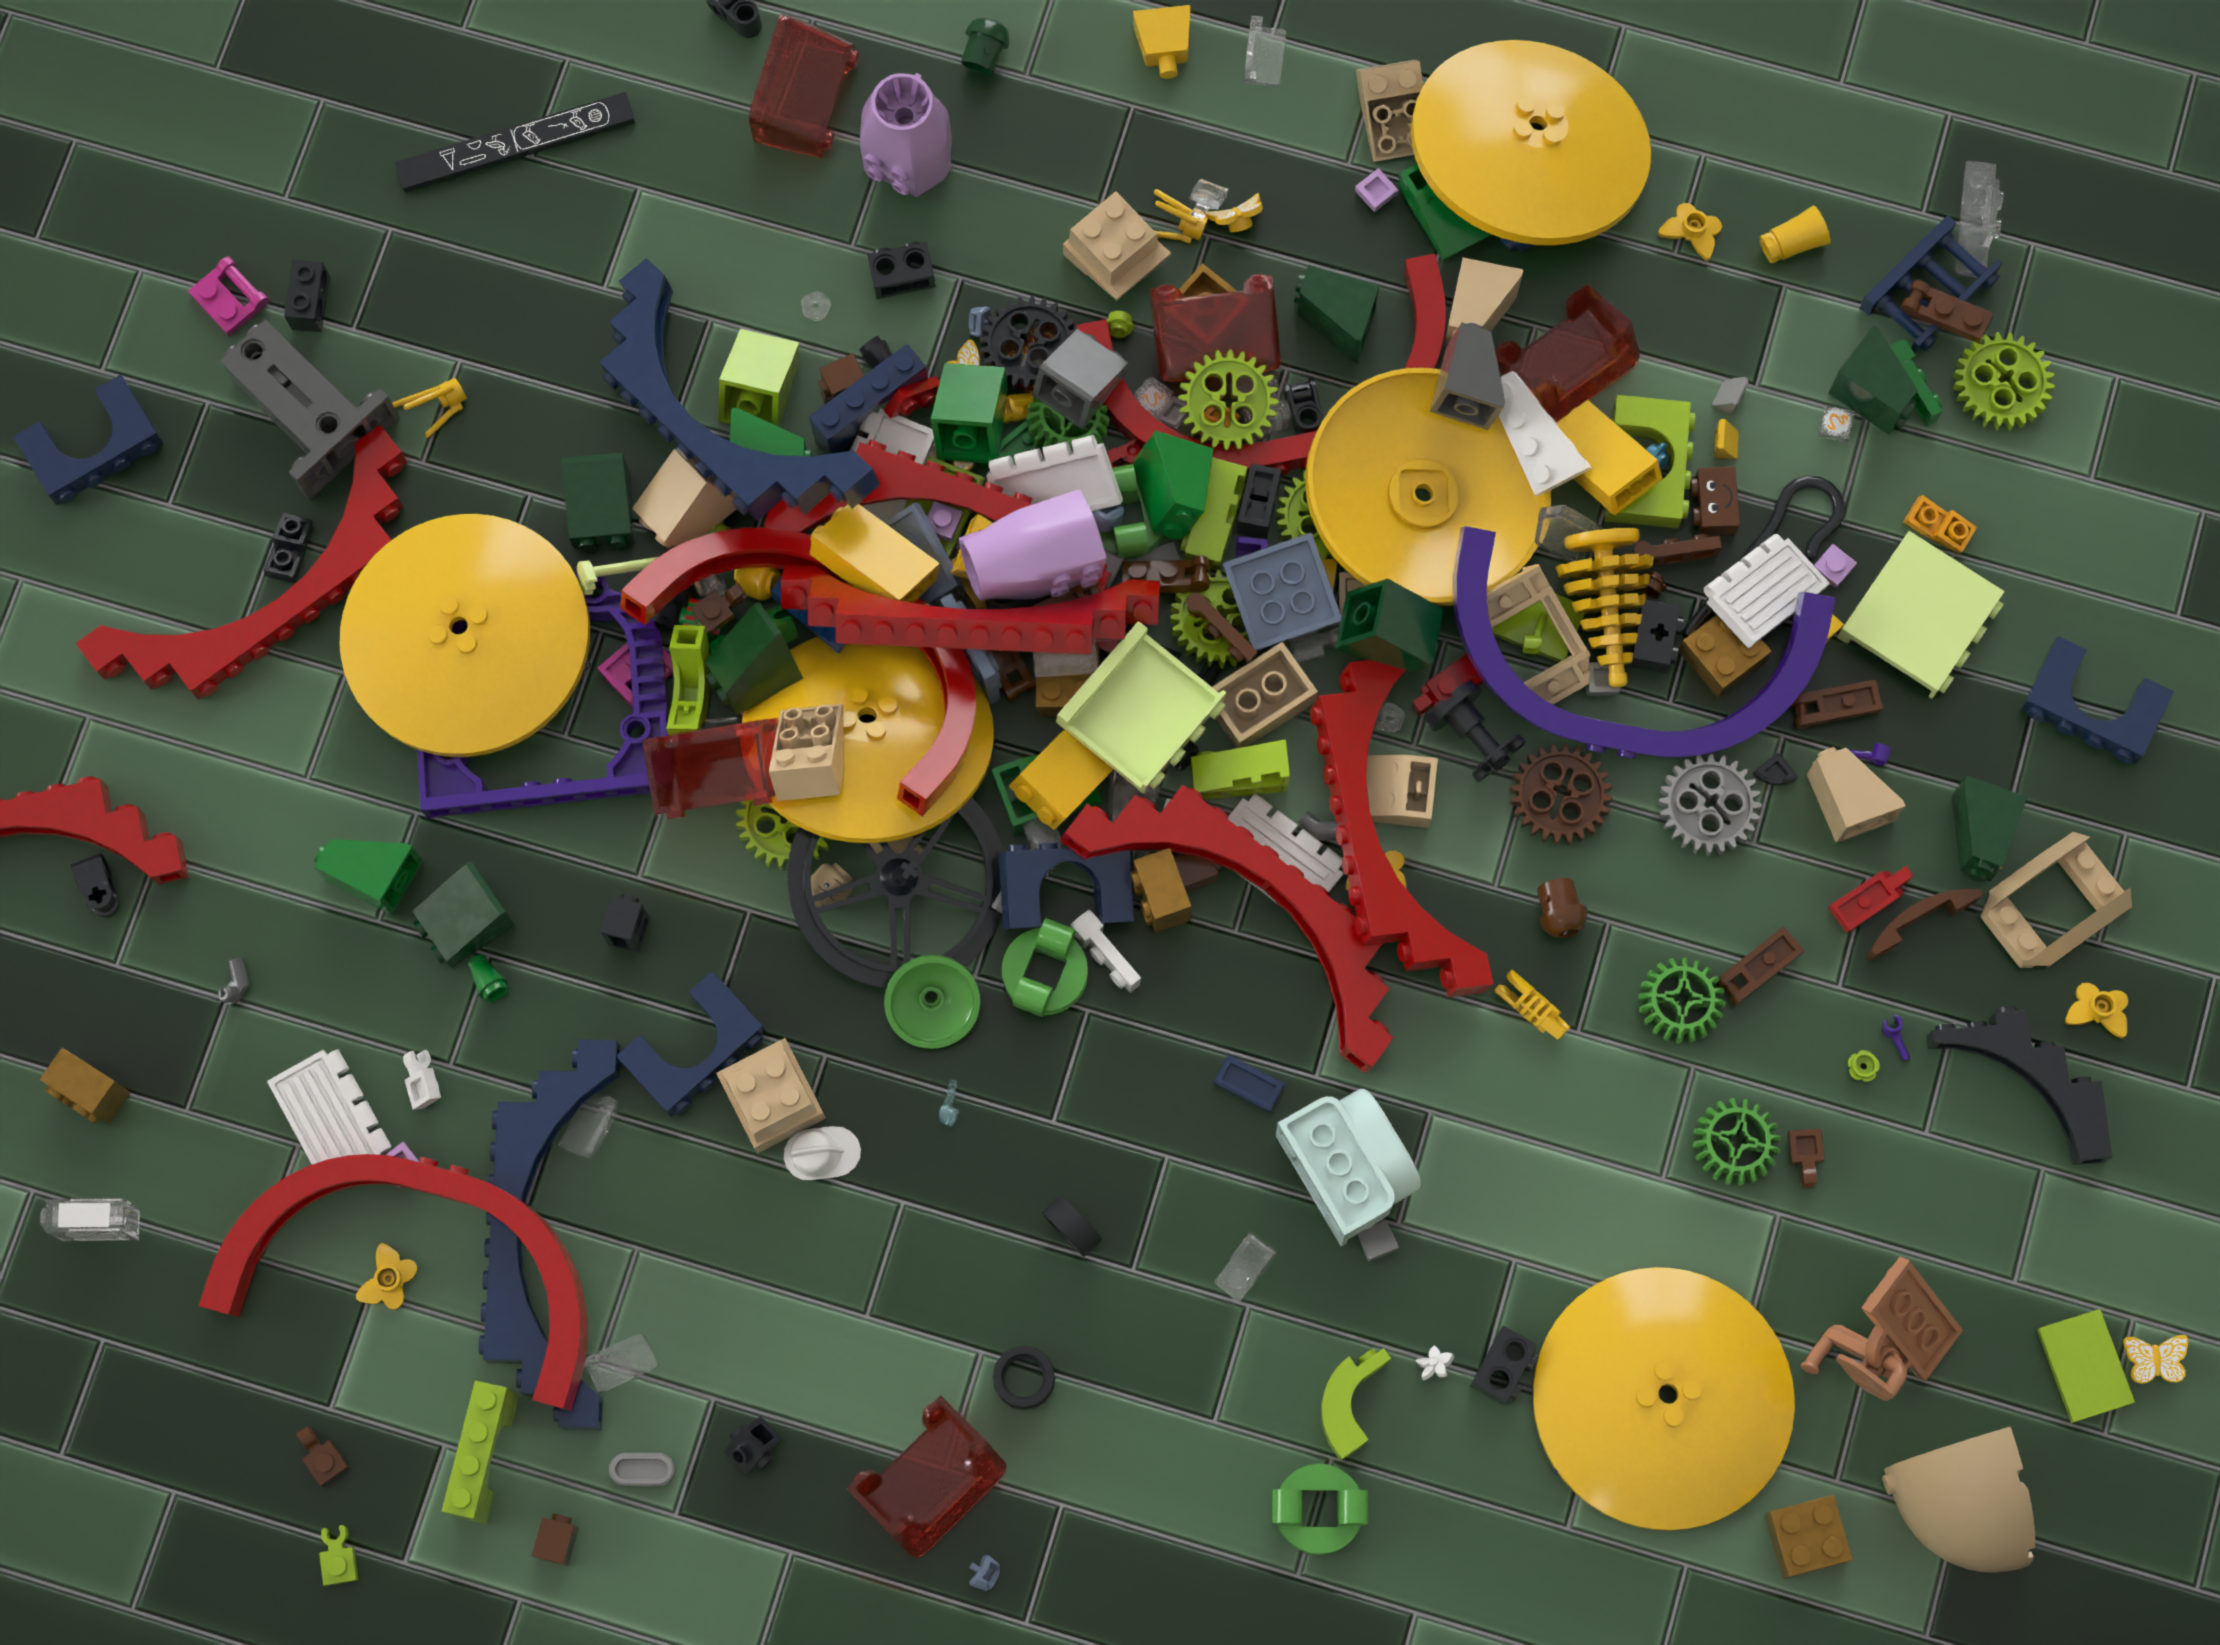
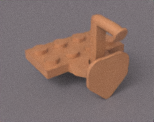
M1900 1256L1862 1306V1310L1875 1325L1868 1339L1842 1325H1833L1826 1330L1809 1353L1805 1362L1801 1363V1368L1807 1373L1818 1374L1821 1362L1835 1345L1863 1360L1860 1364L1843 1354L1837 1356V1362L1850 1378L1868 1393L1887 1401L1894 1398L1907 1378L1908 1368L1916 1377L1926 1381L1962 1333L1963 1329L1913 1264ZM1880 1375L1889 1378L1886 1383L1879 1378Z

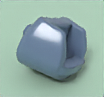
M975 307L970 310V335L978 338L984 336L982 334V326H989L987 317L991 316V309L989 307Z
M1119 504L1103 508L1100 511L1096 510L1093 516L1100 532H1109L1113 530V527L1120 526L1123 521L1124 508Z
M984 1555L981 1558L979 1566L972 1562L969 1568L975 1571L976 1574L969 1581V1585L984 1591L990 1590L999 1577L1000 1564L989 1555Z

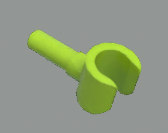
M1540 613L1534 635H1524L1523 653H1539L1547 614Z

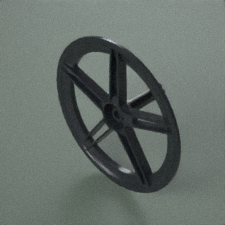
M972 797L956 813L969 826L980 846L986 871L985 895L932 877L921 871L922 863L955 814L941 823L921 854L915 851L914 848L927 831L917 834L902 854H896L887 842L879 843L884 850L876 854L869 843H861L877 865L876 873L814 896L811 889V864L820 836L801 827L798 828L788 858V897L792 913L804 938L826 963L855 981L870 986L887 988L891 977L901 967L897 966L895 909H904L905 964L910 961L911 897L916 894L979 912L977 919L966 936L941 956L952 958L965 967L983 950L995 932L1002 916L1000 912L991 906L1001 892L999 853L1004 852L991 820ZM866 883L868 884L870 892L816 908L815 901ZM933 883L982 900V906L928 891L929 885ZM875 896H886L889 901L891 965L879 964L864 959L847 949L830 933L819 913Z

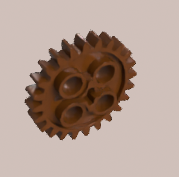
M1566 743L1562 751H1558L1556 745L1552 744L1550 753H1547L1540 747L1538 758L1531 753L1528 754L1527 761L1529 765L1520 762L1518 769L1523 774L1514 773L1512 780L1518 784L1511 785L1509 792L1518 796L1511 798L1510 805L1519 806L1513 815L1514 817L1524 816L1520 825L1521 828L1531 825L1530 836H1534L1538 831L1541 832V842L1543 843L1547 840L1548 836H1552L1554 845L1558 844L1560 837H1564L1567 845H1570L1574 835L1582 842L1584 840V831L1594 835L1596 830L1593 824L1602 827L1604 820L1600 815L1608 816L1610 809L1603 805L1610 804L1613 800L1612 796L1604 794L1612 789V784L1603 783L1609 773L1598 772L1602 764L1601 761L1594 764L1590 763L1591 752L1584 757L1580 756L1581 747L1579 746L1573 753L1569 752V747ZM1546 769H1554L1559 773L1560 778L1554 781L1549 780L1545 777L1544 771ZM1570 769L1573 773L1565 796L1562 799L1556 818L1550 819L1549 816L1557 793L1560 790L1566 771ZM1583 780L1589 785V790L1585 792L1578 791L1574 787L1573 782ZM1543 797L1548 801L1549 806L1545 809H1539L1533 804V799ZM1567 808L1574 809L1578 813L1579 818L1568 820L1564 817L1562 811Z

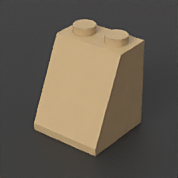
M1463 258L1444 348L1448 345L1461 322L1466 324L1475 323L1482 326L1485 330L1492 331L1517 299L1523 269Z
M676 449L669 455L632 508L641 517L639 522L647 529L657 534L655 539L667 548H671L672 545L676 547L684 542L705 535L713 526L718 525L737 510L732 502L734 498L730 495L724 497L714 486L713 482L715 480L711 476L707 479L704 478L694 465L696 462L692 458L687 461Z
M1832 747L1820 752L1807 773L1809 782L1836 843L1894 822L1905 808L1904 801L1847 748L1836 751V748Z

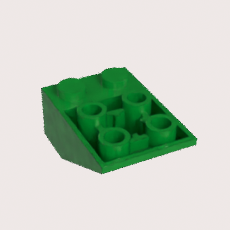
M1418 164L1400 172L1398 188L1443 261L1493 235L1473 226L1448 208L1430 188Z
M1038 755L1020 758L991 769L995 786L1014 836L1045 825L1026 803L1016 797L1014 791L1009 787ZM1096 787L1070 815L1082 811L1087 804L1091 807L1102 804L1103 801L1098 788Z

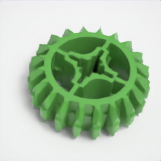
M1033 397V402L1028 406L1026 423L1029 425V436H1035L1033 440L1034 446L1043 444V447L1068 441L1073 451L1072 440L1094 435L1097 444H1101L1107 436V427L1110 419L1106 416L1108 411L1106 405H1102L1084 429H1081L1072 422H1068L1067 427L1064 428L1066 418L1035 397ZM1049 426L1054 427L1057 430V433L1051 430Z
M1686 957L1681 959L1680 966H1677L1674 958L1668 960V969L1662 963L1657 964L1658 974L1650 970L1647 973L1649 981L1641 983L1640 987L1646 992L1640 993L1638 1000L1648 1004L1640 1006L1639 1012L1643 1014L1650 1013L1644 1020L1645 1025L1655 1022L1657 1025L1652 1032L1657 1034L1660 1029L1666 1031L1663 1036L1665 1041H1668L1671 1035L1675 1034L1677 1044H1681L1684 1035H1686L1689 1043H1693L1696 1038L1695 1032L1703 1039L1707 1036L1705 1027L1713 1031L1717 1027L1714 1020H1721L1723 1013L1717 1009L1723 1008L1725 1001L1716 997L1723 995L1724 989L1713 987L1718 983L1719 978L1715 976L1708 979L1707 976L1711 971L1710 967H1706L1703 972L1697 970L1700 962L1697 960L1694 961L1692 967H1688ZM1678 977L1675 990L1665 991L1664 994L1657 993L1658 986L1661 983ZM1689 980L1695 982L1702 989L1706 998L1703 997V994H1698L1691 990ZM1681 990L1682 995L1685 996L1684 1000L1688 999L1682 1012L1681 1006L1678 1005V1002H1675ZM1658 1004L1672 1011L1674 1022L1662 1014ZM1699 1007L1706 1008L1705 1015L1700 1020L1685 1024L1688 1011L1698 1010Z
M1731 1098L1728 1102V1109L1722 1101L1717 1102V1112L1711 1107L1707 1108L1705 1113L1709 1119L1700 1117L1697 1123L1702 1128H1696L1693 1131L1694 1136L1702 1139L1694 1141L1692 1144L1695 1149H1703L1702 1152L1696 1155V1160L1707 1159L1708 1162L1703 1166V1171L1707 1172L1713 1167L1716 1172L1712 1178L1717 1180L1721 1174H1725L1724 1182L1727 1185L1732 1182L1733 1176H1736L1738 1186L1744 1184L1745 1175L1751 1183L1756 1182V1172L1764 1177L1768 1173L1764 1165L1769 1167L1775 1165L1776 1161L1770 1155L1774 1156L1780 1153L1778 1147L1771 1145L1781 1140L1779 1135L1770 1134V1132L1778 1127L1777 1124H1766L1765 1121L1771 1115L1769 1112H1766L1762 1117L1757 1114L1761 1107L1759 1104H1756L1752 1110L1747 1109L1749 1104L1747 1099H1743L1740 1107H1737L1735 1098ZM1726 1118H1736L1732 1130L1712 1131L1714 1125ZM1747 1122L1756 1128L1761 1142H1758V1139L1748 1134ZM1738 1132V1136L1741 1138L1740 1141H1743L1744 1144H1741L1734 1153L1735 1147L1732 1146L1734 1142L1730 1143L1729 1140ZM1711 1141L1725 1150L1727 1163L1717 1156ZM1753 1151L1760 1153L1758 1160L1747 1166H1737V1161L1742 1153L1752 1154Z

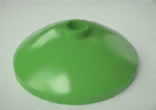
M926 955L908 961L893 974L885 991L884 1008L890 1026L904 1041L921 1048H942L959 1041L971 1030L979 1014L980 994L974 977L961 963L946 956ZM933 991L936 993V997L931 1000L926 999V993Z

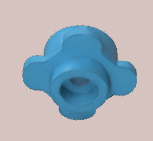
M1654 443L1646 449L1658 460L1660 471L1666 467L1669 461L1666 443H1661L1660 445Z

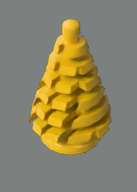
M1636 528L1603 529L1567 536L1564 538V545L1567 550L1573 552L1593 551L1595 560L1592 561V558L1560 564L1555 567L1560 578L1567 579L1573 577V579H1583L1563 585L1567 595L1573 596L1577 594V597L1592 596L1594 594L1596 596L1600 595L1599 598L1582 599L1573 602L1571 605L1575 613H1602V616L1598 618L1581 620L1580 624L1583 630L1587 632L1604 631L1603 636L1589 638L1588 641L1591 649L1606 648V655L1596 658L1601 667L1608 666V682L1613 688L1623 687L1628 682L1624 665L1632 663L1634 653H1623V647L1635 644L1638 636L1636 633L1621 634V629L1639 625L1642 614L1637 615V613L1619 615V610L1643 606L1646 599V594L1638 596V593L1619 596L1617 592L1621 590L1627 592L1648 586L1651 575L1643 574L1638 576V574L1626 573L1645 570L1653 566L1654 557L1652 555L1625 554L1620 557L1619 555H1613V549L1635 544L1639 540V529Z

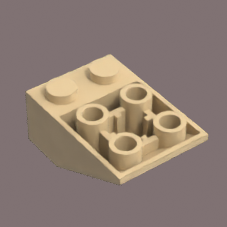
M1409 60L1357 69L1356 77L1360 103L1373 162L1414 155L1411 141V120L1416 101L1423 87L1420 61Z
M825 704L816 707L790 708L780 711L769 766V775L777 801L840 795L844 775L843 704Z
M1368 755L1366 782L1370 814L1373 822L1429 828L1432 820L1438 758L1415 755Z

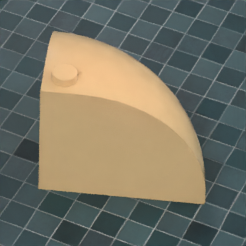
M2011 1426L1909 1458L1884 1469L1886 1475L1882 1476L1885 1490L1888 1495H1893L1904 1522L1914 1536L1940 1558L1968 1570L1990 1573L2009 1572L2031 1565L2034 1556L2029 1550L2035 1548L2033 1510L2029 1490L2019 1480L2018 1475H2020L2023 1465Z

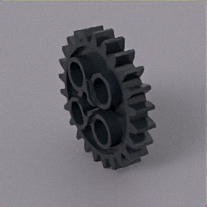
M1031 296L1029 303L1026 304L1021 297H1018V305L1016 306L1009 300L1006 301L1007 310L1005 311L996 307L997 318L993 316L987 317L989 326H982V334L984 336L980 337V346L984 347L980 349L981 358H986L984 365L1004 367L1007 383L1009 381L1012 382V389L1014 391L1020 384L1024 385L1025 393H1028L1030 385H1035L1039 367L1041 366L1033 364L1032 361L1035 359L1046 360L1076 331L1073 330L1075 328L1074 320L1066 321L1068 318L1066 310L1057 313L1058 304L1054 303L1049 308L1047 307L1046 298H1043L1040 304H1035L1034 296ZM1039 321L1040 323L1034 332V342H1031L1028 348L1024 367H1019L1025 356V346H1028L1031 340L1034 323ZM1018 323H1022L1027 326L1022 330H1017L1013 328V326ZM1046 332L1056 334V336L1050 339L1042 337ZM1007 350L1017 352V354L1011 357L1003 355Z

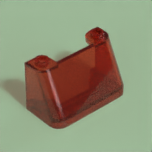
M781 14L777 21L750 108L749 124L753 141L823 159L825 150L831 148L834 139V131H830L829 121L843 75L848 73L850 68L855 69L858 62L859 51L855 49L854 43L794 16Z
M1252 275L1243 283V291L1182 297L1181 291L1169 284L1161 285L1158 288H1150L1155 356L1159 377L1162 380L1168 382L1188 381L1185 376L1186 372L1196 374L1193 363L1197 362L1204 366V355H1208L1213 361L1215 360V352L1217 350L1220 351L1223 358H1226L1229 349H1232L1233 357L1237 359L1243 351L1245 352L1244 361L1249 362L1255 356L1256 362L1254 367L1258 368L1265 365L1264 372L1273 371L1280 367L1281 352L1272 275Z
M1588 284L1571 294L1566 304L1567 318L1521 350L1516 342L1507 341L1495 349L1498 368L1502 375L1511 371L1516 372L1556 423L1567 416L1572 409L1590 400L1635 367L1640 357L1632 321Z
M779 719L756 720L642 739L654 815L666 813L667 819L685 817V810L745 800H753L754 806L773 803L772 796H776L769 775V766Z
M941 1395L934 1402L927 1405L923 1411L922 1424L926 1430L880 1475L874 1470L860 1472L846 1488L912 1557H920L929 1551L1003 1477L1007 1467L1005 1461L993 1447Z

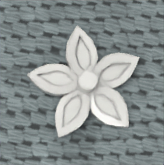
M1434 1345L1429 1351V1358L1415 1360L1420 1367L1425 1368L1422 1372L1423 1381L1430 1378L1434 1373L1438 1377H1447V1369L1445 1367L1452 1363L1454 1355L1448 1352L1440 1353Z

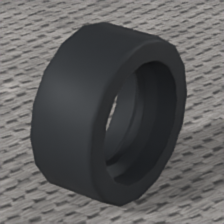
M1058 1196L1042 1212L1043 1216L1056 1231L1083 1257L1102 1241V1237L1093 1226L1062 1196Z
M1024 1345L1013 1347L1001 1355L994 1367L993 1381L995 1390L1003 1402L1012 1408L1027 1410L1036 1408L1046 1402L1053 1392L1055 1375L1053 1365L1046 1354L1037 1348ZM1018 1359L1033 1360L1042 1369V1386L1032 1396H1016L1006 1386V1370L1011 1363Z

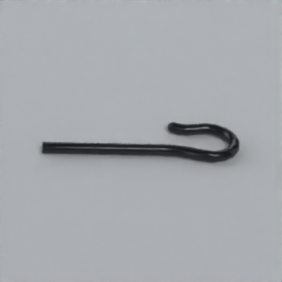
M1806 475L1792 480L1783 488L1767 525L1738 561L1756 547H1759L1760 544L1772 535L1776 534L1793 495L1805 488H1816L1823 491L1830 498L1833 506L1829 521L1816 531L1807 543L1806 556L1809 559L1815 558L1820 545L1839 528L1844 518L1845 503L1841 492L1832 482L1820 476ZM1709 598L1706 599L1682 629L1681 634L1685 638L1699 629L1713 612V609L1706 603Z

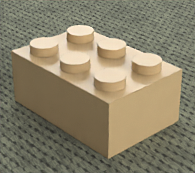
M1283 642L1212 687L1218 693L1222 690L1227 692L1223 701L1226 706L1216 720L1235 748L1250 746L1313 705L1318 695V691Z

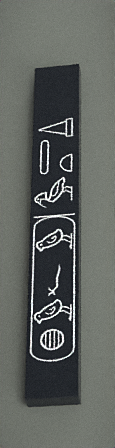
M626 92L396 161L395 164L403 190L406 193L633 124L635 120Z

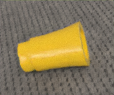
M1814 205L1798 216L1770 229L1768 233L1760 236L1761 248L1770 263L1777 262L1780 259L1785 260L1796 254L1831 243L1824 218Z

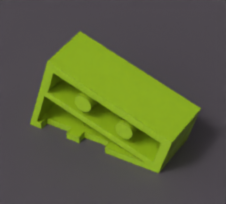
M1212 457L1205 511L1191 528V532L1187 533L1182 540L1181 550L1185 551V560H1192L1196 556H1205L1210 560V569L1221 571L1244 496L1247 481L1246 466Z
M1286 739L1220 752L1202 751L1197 753L1196 756L1191 757L1193 789L1203 796V800L1253 796L1255 793L1257 795L1288 792L1290 771Z

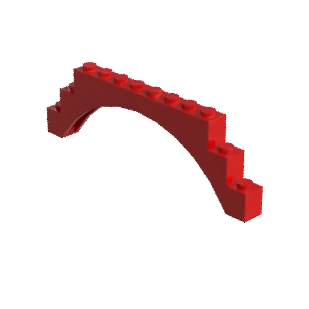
M381 425L355 442L352 488L344 516L328 547L304 577L277 600L255 613L215 629L181 635L138 634L100 625L76 642V645L104 680L108 677L119 675L125 669V665L130 663L151 690L168 683L172 678L171 675L177 672L197 699L213 694L218 689L220 683L227 678H234L239 675L246 664L253 659L258 660L264 657L269 652V648L278 641L282 642L289 639L294 634L296 628L303 623H310L320 615V611L329 604L334 605L340 602L345 597V593L352 589L356 579L373 556L387 543L392 541L380 524L395 519L404 507L384 479L395 476L403 469V465L407 463L403 453Z
M869 440L868 445L860 442L856 451L873 468L881 484L859 503L861 506L895 500L937 501L972 510L996 522L1018 509L1033 505L1031 504L1033 499L1017 492H1015L1014 497L1002 493L1003 487L990 482H986L985 486L973 483V476L959 471L956 472L955 476L944 472L945 466L932 461H927L926 465L914 462L916 459L915 455L901 450L898 451L897 455L886 451V445L874 440ZM828 494L804 515L796 506L791 509L781 500L769 510L764 527L791 530L805 534L830 519L839 507L844 508L847 503L844 501L838 503L831 494ZM1106 564L1102 578H1099L1100 585L1098 587L1101 592L1107 589L1112 576L1111 572L1106 571L1108 566ZM1093 638L1092 646H1099V649L1111 653L1121 642V639Z
M785 565L781 578V609L808 610V626L835 627L836 643L1091 654L1093 638L1125 639L1126 624H1136L1139 621L1142 624L1158 625L1160 581L1129 579L1096 594L1042 606L1009 609H959L903 602L868 593L837 580L817 566Z
M1373 660L1350 662L1340 675V687L1346 693L1320 695L1311 707L1310 717L1312 724L1317 727L1318 753L1323 755L1325 765L1323 768V779L1330 788L1329 807L1337 821L1336 840L1339 845H1342L1344 854L1342 868L1344 874L1348 875L1349 878L1348 896L1351 905L1355 906L1357 916L1355 918L1356 933L1358 936H1361L1363 946L1399 941L1397 952L1399 960L1404 962L1405 972L1441 967L1440 981L1443 988H1446L1448 997L1484 993L1494 984L1487 953L1449 932L1417 903L1398 879L1380 845L1370 814L1366 782L1369 742L1381 706L1393 685L1406 670Z
M93 776L78 779L75 784L67 786L65 784H54L48 786L46 791L38 793L25 791L16 794V798L0 799V837L19 834L65 836L96 844L125 858L158 885L189 877L182 841L175 834L172 835L167 832L156 834L150 840L145 813L137 806L131 804L121 805L112 812L108 787L100 778Z
M1182 785L1161 813L1156 810V806L1145 797L1140 798L1135 794L1113 823L1108 820V815L1099 807H1091L1089 804L1084 807L1059 840L1084 860L1127 850H1165L1170 848L1171 852L1197 856L1231 869L1262 888L1291 915L1311 942L1322 964L1337 1011L1339 1054L1363 1073H1366L1374 1066L1394 1038L1388 1033L1389 1030L1384 1024L1377 1020L1372 1021L1369 1019L1371 1013L1390 989L1384 984L1381 976L1375 972L1365 970V967L1383 943L1363 946L1361 936H1358L1355 930V913L1349 906L1343 903L1338 904L1330 898L1329 892L1324 887L1318 884L1313 885L1305 879L1304 873L1294 865L1288 866L1279 859V854L1273 848L1266 845L1262 846L1253 839L1254 836L1248 829L1242 826L1237 827L1228 820L1229 817L1223 810L1218 807L1212 808L1203 801V796L1193 788H1186Z

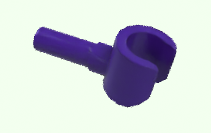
M1876 743L1872 752L1849 751L1859 759L1869 760L1874 765L1883 766L1888 761L1891 749L1887 745Z
M1894 1015L1893 1019L1897 1028H1889L1884 1019L1882 1033L1893 1039L1902 1060L1905 1061L1910 1059V1056L1900 1034L1903 1022L1900 1016Z

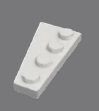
M1511 371L1501 376L1505 405L1499 417L1534 495L1539 497L1593 469L1588 461L1577 451L1576 446L1557 426L1558 424L1551 415L1540 405L1538 399L1517 373Z

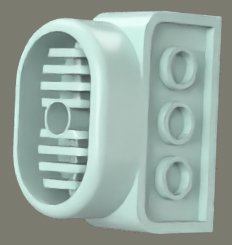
M1358 1089L1341 1100L1328 1096L1320 1098L1277 1124L1276 1138L1340 1246L1347 1244L1349 1238L1365 1229L1368 1230L1375 1223L1389 1215L1395 1203L1418 1191L1421 1187L1420 1176L1409 1153L1378 1102L1366 1089Z

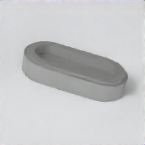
M620 1453L611 1460L609 1465V1474L612 1480L618 1485L626 1487L665 1486L672 1481L676 1472L673 1460L663 1453Z

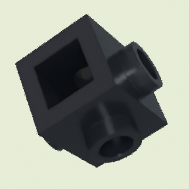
M760 1416L747 1426L744 1424L740 1425L729 1436L732 1442L725 1449L724 1453L747 1475L756 1468L760 1471L766 1468L775 1458L772 1452L783 1439Z

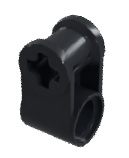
M706 0L712 12L730 25L742 37L752 38L760 33L762 29L758 7L751 0ZM745 17H752L749 21H741Z
M1308 378V382L1295 385L1283 384L1285 402L1290 411L1296 435L1317 431L1322 422V411L1314 378ZM1305 418H1310L1315 423L1313 425H1304L1301 421Z
M98 853L71 864L73 876L86 905L100 917H109L115 914L119 909L120 901L112 881L110 868L103 854Z

